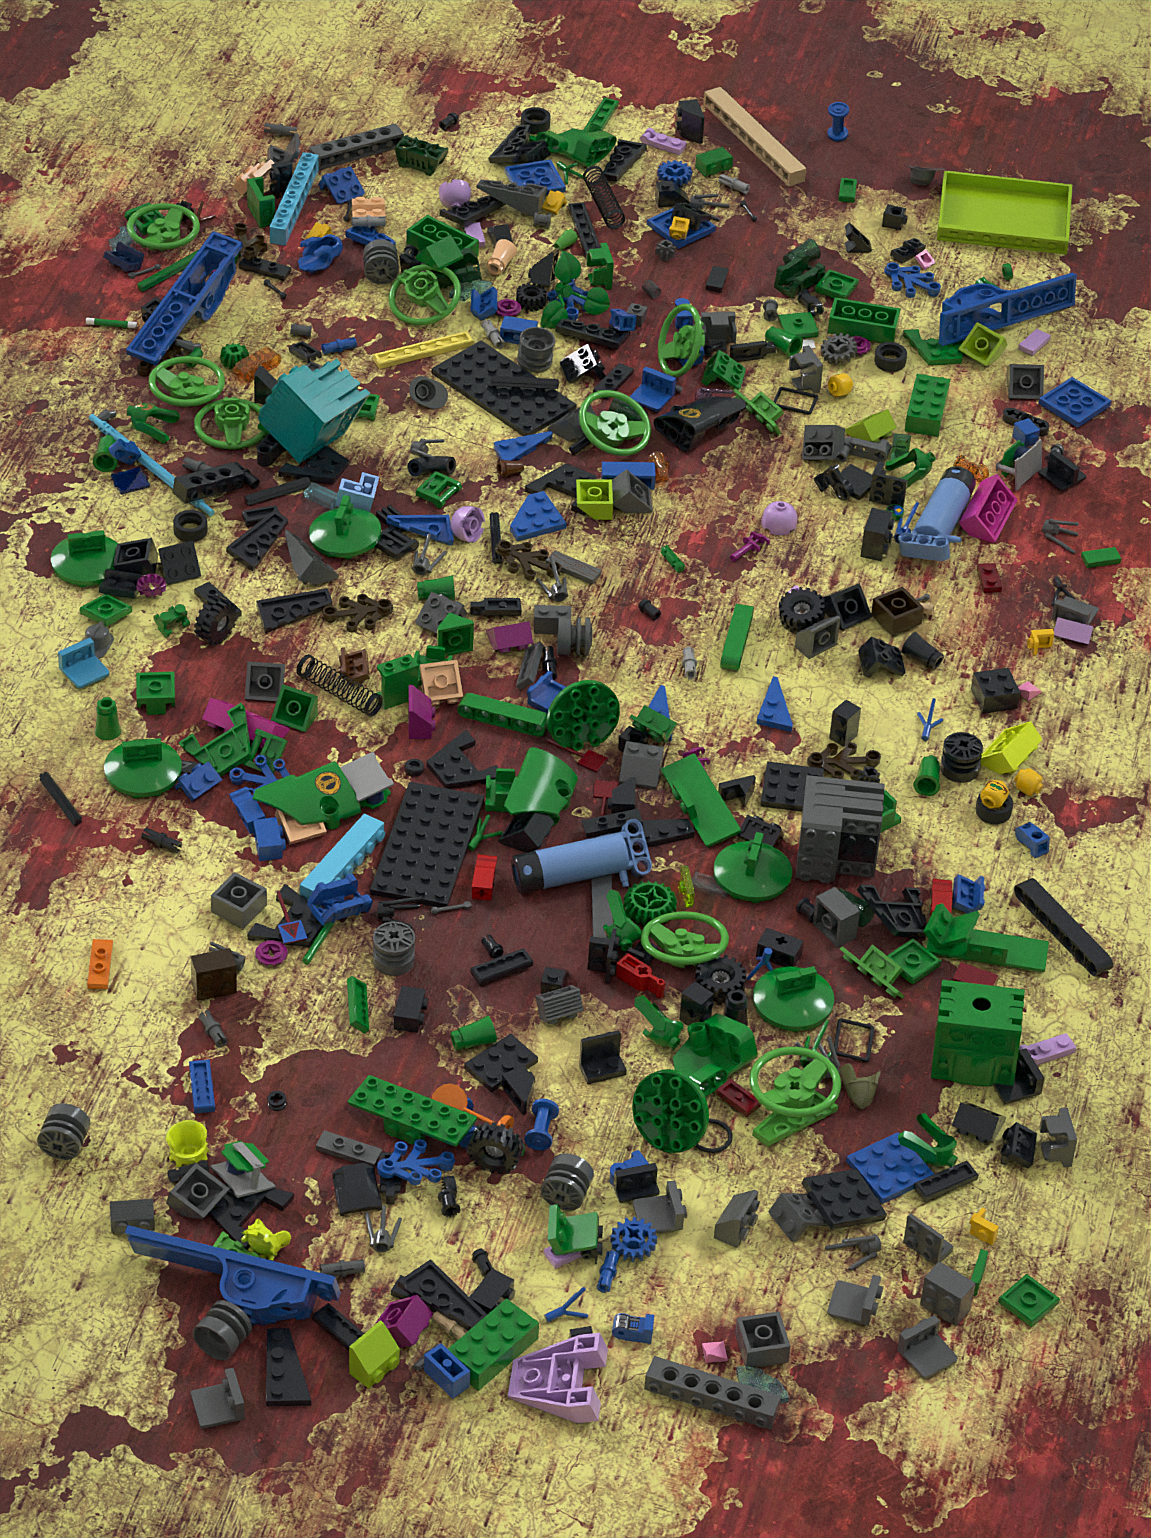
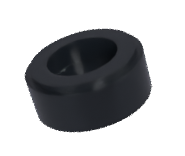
M410 759L405 763V773L408 776L418 777L423 774L424 764L421 760Z

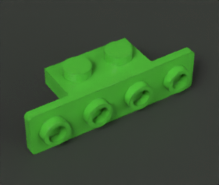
M736 388L733 390L734 398L745 400L746 410L750 414L754 413L756 419L761 424L764 422L771 433L781 434L775 421L784 412L762 391L752 400H749Z
M871 945L860 960L843 946L840 948L845 953L842 957L851 964L854 961L858 963L857 969L865 975L868 972L873 975L871 980L880 987L882 984L887 986L886 992L894 998L897 995L902 999L905 997V995L892 986V983L903 971V968L878 948Z

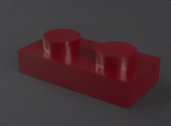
M977 564V572L983 592H1002V584L996 564Z
M731 1078L716 1090L717 1096L745 1117H748L761 1107V1104L758 1103L754 1095Z

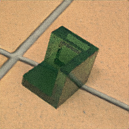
M894 433L891 460L909 452L911 435Z

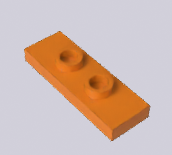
M93 939L87 989H108L113 940Z

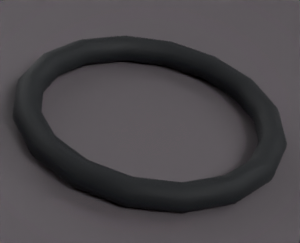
M709 1118V1123L718 1124L727 1131L728 1141L725 1145L714 1149L705 1148L699 1144L695 1147L709 1153L721 1152L732 1143L733 1134L724 1122Z

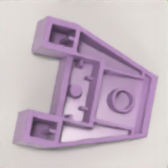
M601 1334L577 1335L514 1359L508 1397L575 1423L598 1421L601 1402L593 1386L582 1388L584 1369L606 1367L608 1348Z

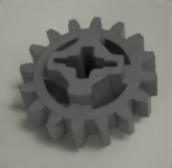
M842 333L839 336L833 334L832 338L828 336V340H823V344L820 346L821 356L824 357V361L829 360V364L835 362L836 365L839 362L845 364L846 360L850 362V357L855 358V353L858 352L857 342L854 341V337L849 338V334L845 336Z

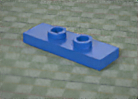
M210 1060L189 1061L194 1113L215 1112Z

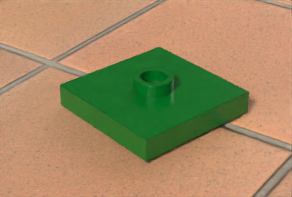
M829 269L815 286V292L833 298L847 299L858 286L859 279Z
M811 312L778 315V322L782 330L802 338L819 337V331Z
M104 594L81 606L79 611L80 614L98 623L101 621L104 626H108L132 613V606L108 594Z
M911 939L887 955L903 968L900 975L912 985L941 966V960L914 939Z
M1025 1274L999 1297L998 1302L1030 1327H1033L1059 1304L1060 1298L1031 1276Z

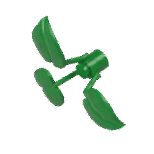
M562 251L554 270L556 278L562 281L555 286V292L558 294L557 297L560 299V302L553 300L547 304L541 317L540 327L555 329L561 319L568 318V312L564 309L565 303L562 297L568 298L571 294L586 300L583 308L591 315L602 314L610 307L608 294L600 287L590 289L587 297L573 292L572 287L568 283L571 282V279H577L580 276L581 265L575 256Z

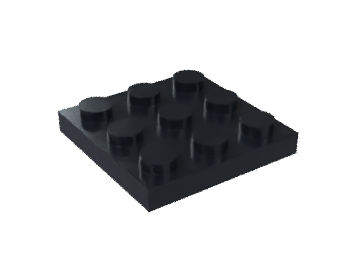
M767 761L761 807L802 812L806 776L823 777L824 769Z
M858 1169L803 1178L802 1186L831 1230L883 1221L887 1216V1213Z

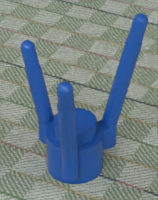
M919 502L915 503L902 528L903 519H899L896 533L893 536L898 544V538L901 534L911 533V529L908 526L917 510Z

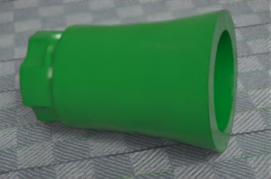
M771 326L765 333V341L774 342L776 348L784 352L788 357L798 354L802 348L803 338L801 336L791 334L774 326Z
M111 435L101 437L96 454L93 457L94 467L101 472H111L117 467V459L108 450L116 442Z
M453 575L417 582L418 599L426 598L427 600L430 593L433 592L438 595H444L450 600H455Z
M103 697L97 702L95 735L102 740H113L121 734L116 702L110 697Z
M933 755L924 756L920 762L918 774L913 783L915 791L920 795L933 796L940 790V762L937 760V757Z
M488 1015L476 1022L457 1028V1030L450 1033L451 1041L456 1051L484 1044L497 1043L496 1031Z

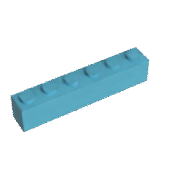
M363 814L301 882L300 895L308 900L318 883L324 882V884L344 879L348 874H352L353 870L362 864L364 858L372 853L377 843L384 839V822Z

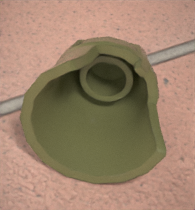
M848 1063L839 1069V1075L843 1081L847 1096L860 1109L869 1106L875 1096L881 1071L872 1076L856 1078L852 1065Z

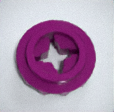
M503 299L497 302L496 313L498 316H503V318L505 316L517 317L521 313V305L515 300Z
M852 336L854 341L857 342L858 352L855 355L867 354L870 351V342L866 338Z
M147 574L137 581V590L140 592V595H145L146 598L153 596L155 599L156 595L161 596L162 592L166 591V581L159 575Z
M265 941L257 946L255 958L258 959L259 964L264 963L266 967L272 964L275 967L277 963L282 964L283 960L287 959V948L278 941ZM270 950H271V953H273V955H274L273 957H270V955H269V951H270Z

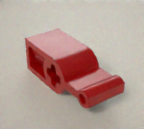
M477 855L471 899L491 901L497 856Z
M933 878L930 917L936 905L941 903L951 913L952 880Z
M629 953L617 962L616 977L638 991L649 990L660 999L664 996L665 981L652 975V969L647 964Z

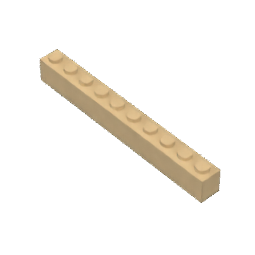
M721 87L704 92V106L786 185L793 186L805 182V166Z

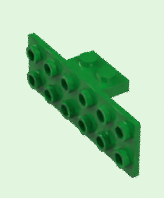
M695 754L661 768L663 776L672 789L671 792L675 801H679L683 814H687L707 848L741 833V828Z
M973 929L970 938L966 942H959L948 947L944 946L936 949L928 938L926 949L933 955L1045 972L1049 942Z
M371 1075L367 1076L348 1100V1105L383 1118L384 1132L409 1144H414L417 1139L425 1141V1135L447 1144L458 1146L477 1121V1117Z

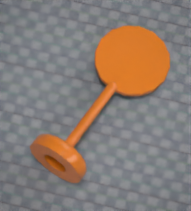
M444 1084L437 1088L432 1095L433 1100L472 1114L484 1123L488 1122L491 1125L494 1122L467 1109V1095L458 1085ZM505 1115L499 1120L497 1126L504 1124L506 1129L513 1128L514 1118L510 1115Z

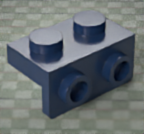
M120 241L117 243L116 250L105 251L103 258L109 260V263L112 265L120 266L123 271L131 272L132 270L141 269L144 254Z

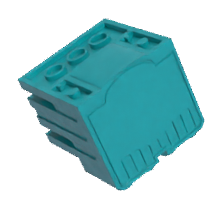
M338 359L326 362L321 369L317 368L313 372L306 365H302L299 368L294 366L288 375L283 373L277 379L278 384L272 388V394L266 398V404L259 410V422L299 464L324 446H328L343 436L370 395L366 388L361 392L357 390L361 383L354 379L347 369L342 372L338 370L341 365Z

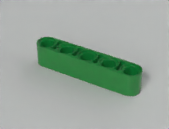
M735 604L721 657L720 668L739 671L752 623L754 606Z
M473 693L464 694L457 707L458 714L464 718L540 737L544 735L547 729V714L545 712Z

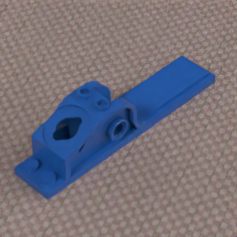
M213 231L126 348V354L156 366L194 313L197 318L205 321L209 320L222 303L225 292L236 272L234 258L243 247L242 242ZM213 270H216V271H214V272L212 273V275H211V276L209 277V279L206 281L207 276H208L209 274H211V272H212Z
M1072 272L1016 290H1004L985 283L960 288L953 296L942 302L939 344L945 346L966 339L977 322L993 331L1075 305L1077 275ZM1002 303L1001 312L989 308L990 305Z
M127 1225L125 1231L131 1248L136 1254L222 1275L220 1291L224 1300L233 1303L244 1311L250 1319L252 1326H255V1324L262 1326L275 1324L276 1321L296 1318V1320L310 1318L317 1296L325 1301H338L341 1294L335 1276ZM281 1307H289L292 1311L284 1310Z

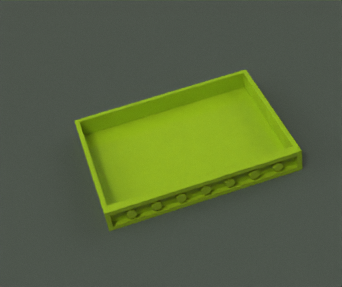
M944 171L937 240L1067 255L1072 185Z

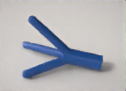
M935 698L932 699L927 722L920 712L917 713L924 726L921 737L924 741L929 740L931 728L943 722V718L931 724L936 702Z
M765 948L762 957H756V960L760 962L747 976V980H750L762 965H766L769 971L773 970L769 962L772 949Z
M582 1287L570 1297L563 1306L544 1314L546 1321L550 1322L563 1315L588 1318V1314L566 1311L586 1290L585 1287Z

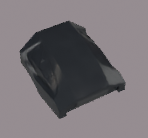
M366 1163L342 1166L332 1173L340 1217L349 1213L378 1209V1211L382 1210L374 1166Z

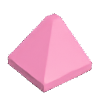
M926 249L915 256V259L924 270L935 263V260Z
M1028 681L1018 687L1020 695L1028 701L1041 693V690Z
M724 1341L702 1343L705 1363L728 1360Z

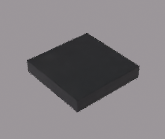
M852 464L841 472L845 480L848 479L854 489V494L851 497L860 500L870 492L872 474ZM841 487L842 491L847 494L846 490Z

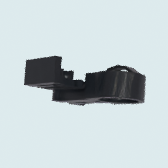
M838 464L833 467L830 466L823 473L813 478L821 492L831 485L836 496L843 501L849 499L854 494V489L848 479L845 480L841 475ZM841 487L846 490L847 494L842 491Z

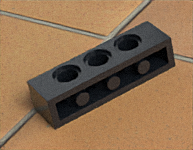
M231 462L175 477L172 493L186 504L243 488L245 473Z

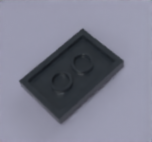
M509 1034L464 1063V1069L492 1093L502 1086V1074L522 1065L529 1069L538 1063V1056L515 1036Z

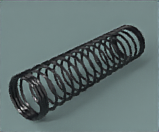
M599 166L588 167L583 173V179L606 226L611 229L621 227L625 222V215L602 169ZM592 169H599V170H594V171L590 172V173L587 175L586 179H585V176H586V174H587L588 171H590V170H592ZM596 171L601 172V173H595V174L591 175V176L588 178V176H589L591 173H593V172H596ZM597 174H600V175H601V176H597V177L593 178V179L589 182V180H590V178H591L592 176L597 175ZM615 213H618V214L616 215V216H618L619 213H621L620 216H619L617 219L611 220V221L607 220V219H612V218H615V217H616V216H614V217H609V216H611V215H613V214H615ZM621 215H622V218H621V220H620L619 222L613 223V224L608 223V222H614V221L618 220V219L621 217Z
M310 654L305 655L299 661L296 668L298 676L305 678L307 681L315 684V686H319L324 691L329 692V694H333L334 697H338L343 702H347L348 705H352L357 710H361L362 713L369 717L374 716L380 710L383 703L381 695L374 693L372 690L369 691L367 687L364 688V685H360L359 682L355 683L353 679L350 680V677H346L345 674L341 675V672H337L331 666L327 667V664H323L322 661H318L317 658ZM311 658V661L306 666L305 672L301 674L303 664L307 659ZM315 672L314 678L311 679V675ZM320 674L319 680L315 682V678ZM325 676L323 683L320 684V681ZM330 678V680H329V682H328V686L324 687V684H325V683L328 681V679ZM335 680L332 689L329 690V686ZM340 682V684H339V686H338V688H337V691L334 692V688H335V687L338 685V683ZM344 686V688H343V690H342V694L338 695V692H339V691L342 689V687ZM363 687V689L359 692L356 698V702L352 703V700L357 695L359 688ZM349 688L346 697L343 698V694ZM367 689V692L363 696L360 705L357 706V702L361 699L364 690ZM354 690V692H353V694H352V696H351V699L348 700V699H347L348 696H349V695L352 693V691ZM369 692H372V695L368 698L365 707L361 708L362 704L366 701ZM375 698H377L373 707L369 710L371 703Z

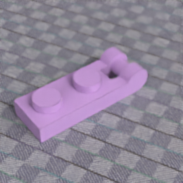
M648 128L640 137V141L643 144L680 155L687 146V142L657 133L652 128Z
M1067 1033L1028 1046L1025 1044L1019 1046V1050L1025 1048L1028 1050L1036 1065L1076 1052V1046Z

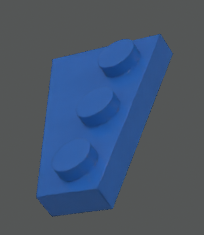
M351 227L345 233V237L350 238L354 242L362 243L365 246L371 241L378 239L390 241L396 246V242L384 233H378L376 227Z

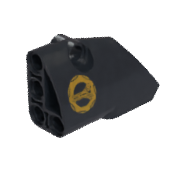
M731 397L702 398L683 406H672L669 412L656 417L653 423L658 432L682 451L687 452L702 443L707 429L714 426L722 429L734 423L739 417L740 412L746 409L745 400Z

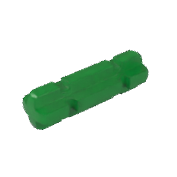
M668 545L662 546L661 554L678 573L684 571L685 564Z

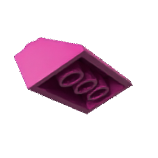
M998 474L993 475L980 482L959 524L969 536L994 543L1011 514L1017 498Z
M210 698L202 719L208 721V726L216 729L220 726L224 728L223 732H226L234 727L227 711L235 707V705ZM245 710L250 742L256 736L254 734L256 728L280 738H284L289 732L290 728ZM263 738L259 747L263 748L267 739Z

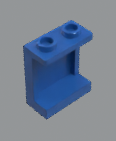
M551 671L542 675L527 690V704L546 714L554 698L560 691L566 688L552 679L553 672Z

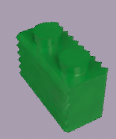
M723 147L696 155L695 167L704 177L729 170L733 166V156Z

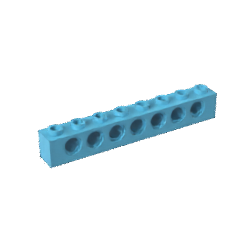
M302 153L270 225V243L286 246L319 171L318 155Z

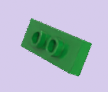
M351 976L347 979L349 1022L352 1027L365 1034L369 1031L367 985Z

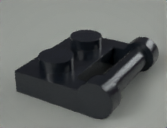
M391 525L381 532V537L375 547L398 560L409 551H415L419 547V541L410 539Z

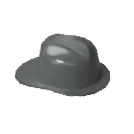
M907 165V167H910V182L918 185L929 184L933 180L936 171L945 170V168H922Z
M418 376L410 383V396L421 405L437 409L444 406L448 400L447 389L440 382L425 376Z
M101 621L96 625L89 626L82 639L83 641L91 638L94 641L95 656L98 659L107 653L114 641L113 635Z

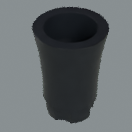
M913 632L907 638L901 650L902 654L921 662L933 670L937 669L944 659V655L924 640L917 632Z
M737 989L728 992L723 1015L748 1026V1001L744 991Z

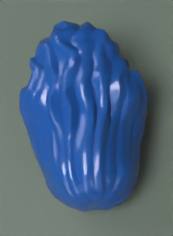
M329 234L323 237H310L301 241L300 247H305L302 254L303 257H300L298 260L299 269L315 273L316 271L329 268L332 260L341 256L343 250L341 239L338 236Z

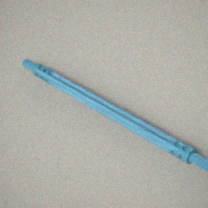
M94 414L89 416V420L93 421L105 435L113 436L116 441L122 439L125 442H129L126 437L106 421L100 420ZM139 449L142 456L137 461L173 489L175 477ZM203 499L190 502L209 516H213L215 513L212 508L205 504Z

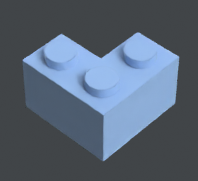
M362 472L359 483L342 478L335 505L340 506L343 495L350 496L354 508L370 512L379 477Z

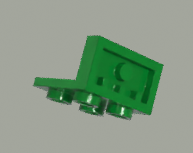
M718 350L708 360L701 382L707 386L711 381L714 382L719 377L734 389L739 390L746 368L730 358L729 355Z
M646 705L643 706L637 717L632 714L629 717L634 728L643 733H648L651 736L650 738L657 743L661 741L667 743L678 725L677 722Z
M941 903L936 905L923 932L936 949L944 946L948 947L959 942L963 943L970 938L980 913L975 911L953 917L944 904Z
M558 1204L549 1206L547 1240L555 1255L597 1248V1212L566 1217L565 1213L561 1212Z

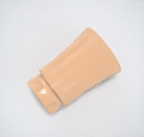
M501 239L497 241L486 267L489 273L497 275L504 271L508 263L517 255L516 246L509 240Z

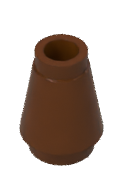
M501 460L496 466L497 473L503 477L524 471V464L522 461Z

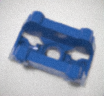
M348 874L341 880L324 884V882L318 883L308 899L307 905L316 919L322 925H325V923H334L338 919L352 915L358 916L365 911L369 912L373 900L368 894L361 896L357 892L358 880L353 874ZM353 894V900H344V897ZM315 905L324 906V909H323V908H320V907H317V908H316Z

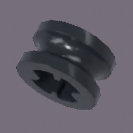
M273 1091L267 1097L268 1106L274 1111L283 1110L287 1105L286 1095L281 1091Z

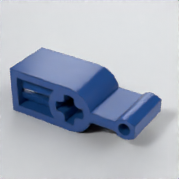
M244 787L230 793L229 797L249 834H252L253 820L265 819L266 817L257 801L253 800L249 789Z

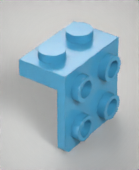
M91 638L58 651L59 669L79 689L109 676V670L95 656L94 641Z

